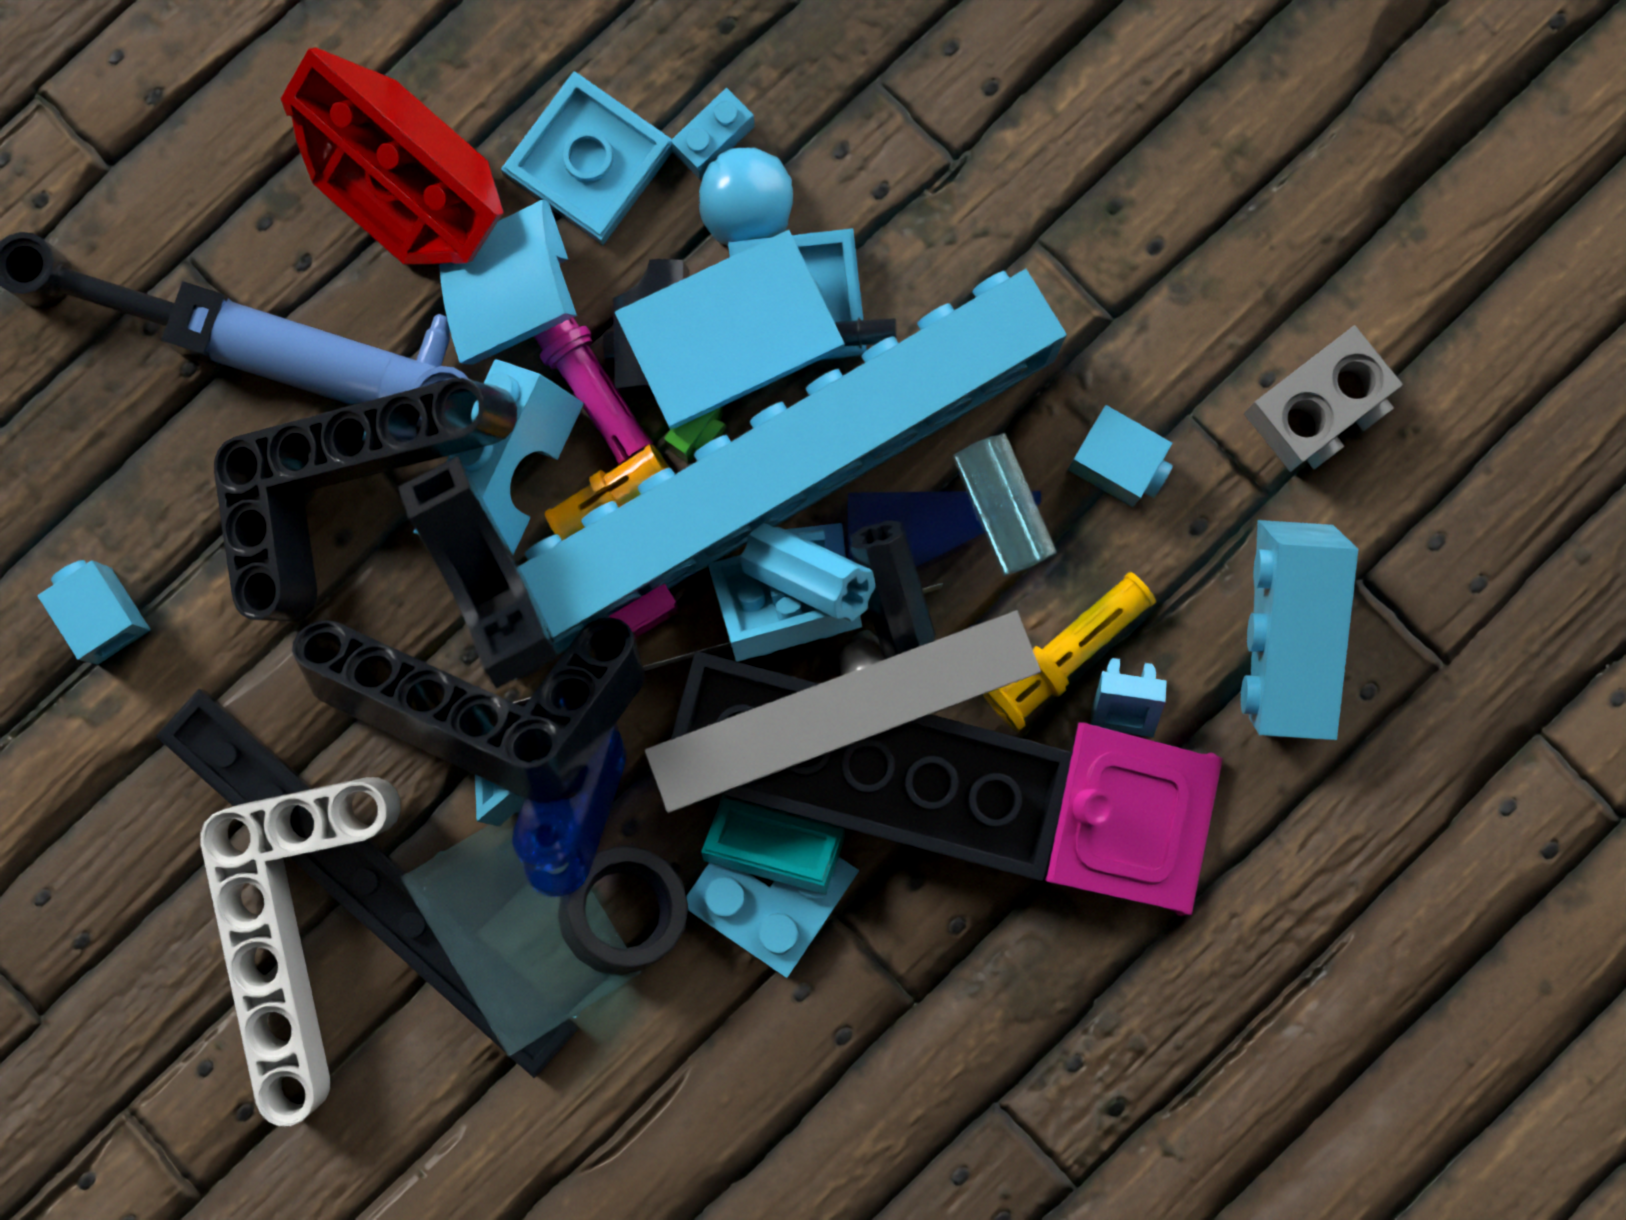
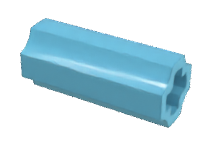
M762 523L748 534L747 545L740 555L742 569L745 574L837 619L844 618L853 622L867 610L868 600L875 589L872 570L778 526L772 527Z

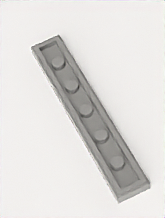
M1016 610L645 750L666 810L670 813L1037 675L1041 670Z

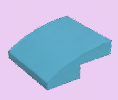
M540 200L498 221L473 261L456 264L453 262L440 263L443 301L451 336L460 363L474 365L577 316L559 265L568 260V256L548 201Z

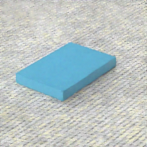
M790 230L782 232L615 311V315L670 430L845 348V343Z

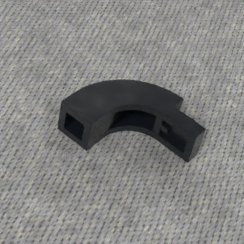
M457 456L399 486L398 489L408 518L452 592L470 631L483 670L494 688L498 689L513 680L527 678L537 672L542 665L557 658L558 656L552 644L555 642L536 599L460 458Z

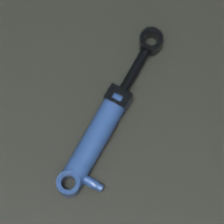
M18 232L8 235L0 241V286L24 303L36 308H48L59 304L67 295L164 325L166 328L161 339L162 342L178 354L220 367V364H224L349 405L363 403L453 378L468 379L463 372L454 367L441 366L450 342V328L447 316L437 314L434 316L431 327L426 331L417 360L232 302L225 294L182 281L174 303L72 270L70 262L61 252L33 233ZM42 259L43 267L39 276L33 281L24 283L23 272L26 266L33 260ZM421 416L416 425L418 427H421Z

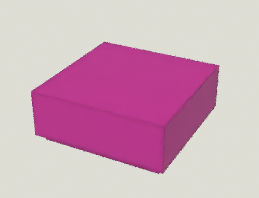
M665 583L609 617L620 619L628 624L636 639L678 613L677 610L680 608Z

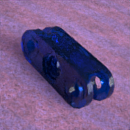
M617 722L574 783L561 797L548 802H535L524 799L513 831L512 843L518 859L524 864V871L530 886L539 894L547 897H562L573 893L584 884L590 873L626 763L627 751L621 734L618 731ZM578 793L574 797H571L569 799H563L565 796L569 794ZM568 863L567 867H566L562 872H559V873H549V872H547V871H552V870L558 869V868H560V867H563L564 865H566V864Z

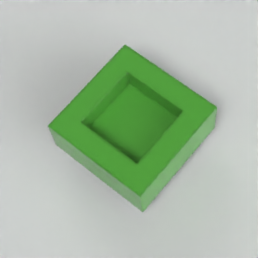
M723 406L670 430L664 438L668 450L689 464L698 449L722 436L726 428V424L720 421L725 414Z

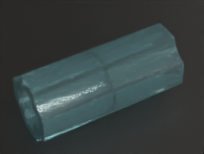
M1005 433L971 444L953 455L955 465L1003 576L1022 571L1056 555L1055 547Z

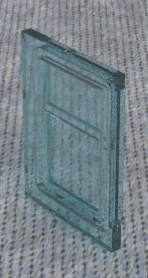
M542 810L532 816L516 812L500 826L488 825L450 849L438 852L433 859L401 877V881L508 1057L569 1018H577L583 1009L642 973L637 971L625 975H615L597 972L578 960L564 942L557 917L560 895L570 876L577 869V866ZM591 890L587 896L585 908L589 927L598 939L609 946L627 949Z

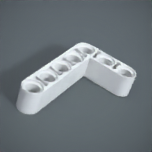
M378 777L361 778L230 807L212 814L204 823L201 831L203 858L256 1105L260 1114L268 1122L278 1126H292L303 1121L326 1100L330 1091L328 1066L283 857L363 841L389 830L397 822L401 812V799L397 790L388 781ZM359 791L370 794L378 806V816L372 825L361 823L352 811L353 799ZM296 805L305 807L314 819V830L308 839L298 836L290 825V814ZM233 819L242 821L249 829L251 842L245 852L237 850L229 841L228 827ZM246 883L255 885L263 894L264 908L260 915L249 912L242 903L241 891ZM258 947L268 949L275 955L278 962V972L275 978L264 976L257 969L255 953ZM270 1012L283 1014L289 1020L292 1027L290 1041L280 1040L271 1033L268 1026ZM283 1076L293 1077L303 1085L306 1096L304 1104H296L285 1097L282 1091Z

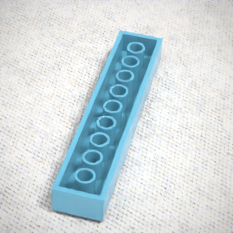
M1027 269L1020 271L1010 278L1006 271L994 274L973 289L972 292L976 298L954 310L951 304L948 303L936 308L918 321L917 325L920 331L900 343H898L895 336L880 341L863 353L861 357L865 363L844 376L839 369L822 375L806 387L809 396L793 406L786 408L783 402H779L766 408L750 420L753 429L742 436L730 441L727 435H723L708 442L694 453V457L697 460L696 463L677 474H674L671 468H667L652 475L637 487L641 495L628 503L618 507L615 501L608 502L583 517L581 522L585 528L562 541L559 534H555L529 548L525 552L528 561L520 565L519 568L555 641L552 644L556 654L559 655L566 651L578 633L588 623L599 618H608L613 613L665 583L668 590L708 567L709 563L716 562L747 544L748 534L762 523L776 527L1052 364L1067 334Z

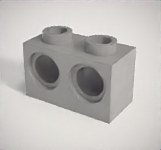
M1354 325L1257 399L1243 414L1290 472L1305 460L1313 469H1316L1344 447L1337 437L1340 433L1355 422L1364 432L1391 411L1394 407L1387 400V397L1403 384ZM1339 372H1350L1360 378L1364 386L1363 398H1349L1341 392L1337 382ZM1289 410H1303L1312 417L1315 423L1313 437L1298 436L1290 429L1287 420Z

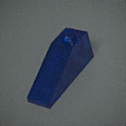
M1041 491L848 493V559L854 562L849 537L863 526L878 524L886 520L903 522L918 573L1036 513L1041 505Z

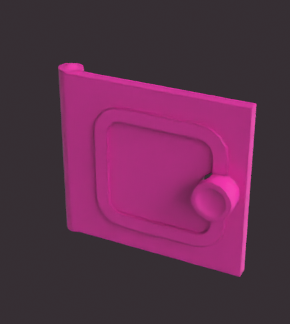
M1078 723L1046 881L1169 908L1170 911H1174L1179 916L1192 915L1223 758L1218 757L1215 753L1200 754L1091 724Z

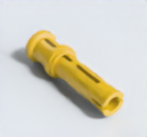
M1128 572L1122 581L1088 610L1083 612L1043 649L1038 646L1032 649L1041 670L1039 674L983 694L984 698L1010 728L1019 732L1026 726L1024 718L1051 695L1059 697L1066 691V686L1069 684L1067 677L1101 647L1111 641L1116 634L1145 609L1156 603L1153 593L1138 576Z

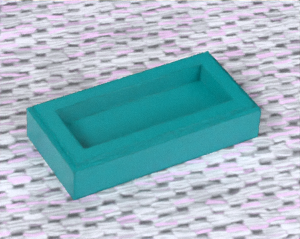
M722 795L701 854L703 860L709 863L826 895L846 835L843 827Z

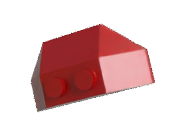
M317 47L309 48L280 100L286 115L292 118L296 142L312 184L402 264L452 262L456 264L473 261L504 213L488 160L397 80Z

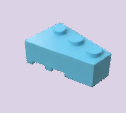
M1258 520L1257 547L1253 571L1255 586L1254 613L1250 614L1247 628L1248 651L1252 652L1251 676L1245 675L1242 681L1241 711L1243 714H1249V719L1259 735L1337 740L1358 548L1334 525Z

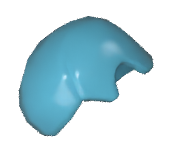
M731 148L718 154L715 161L709 163L703 174L699 190V212L703 224L717 242L728 246L729 242L772 238L786 230L793 204V188L791 186L792 179L779 158L757 148Z

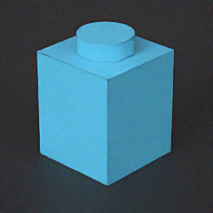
M1105 405L1067 470L1133 507L1140 500L1143 493L1155 498L1173 467L1172 464L1163 460L1172 442Z
M80 560L65 566L52 576L51 582L53 585L37 595L74 655L81 661L98 665L151 631L112 568L93 560L88 563Z

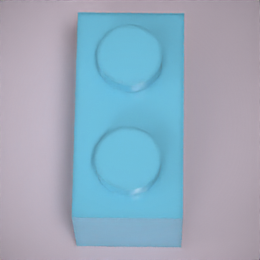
M725 88L670 141L672 151L700 179L703 177L709 163L715 161L718 154L733 148L755 127L754 114L729 89Z

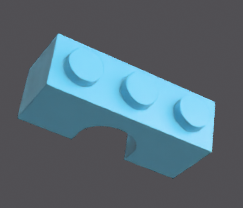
M495 359L484 383L501 387L507 390L514 398L517 407V421L514 429L506 439L496 444L449 455L447 461L457 456L460 458L514 555L531 517L519 511L511 500L510 484L512 475L519 462L532 452L558 460L584 403L539 373ZM478 401L475 402L472 409V421L476 419L478 414Z

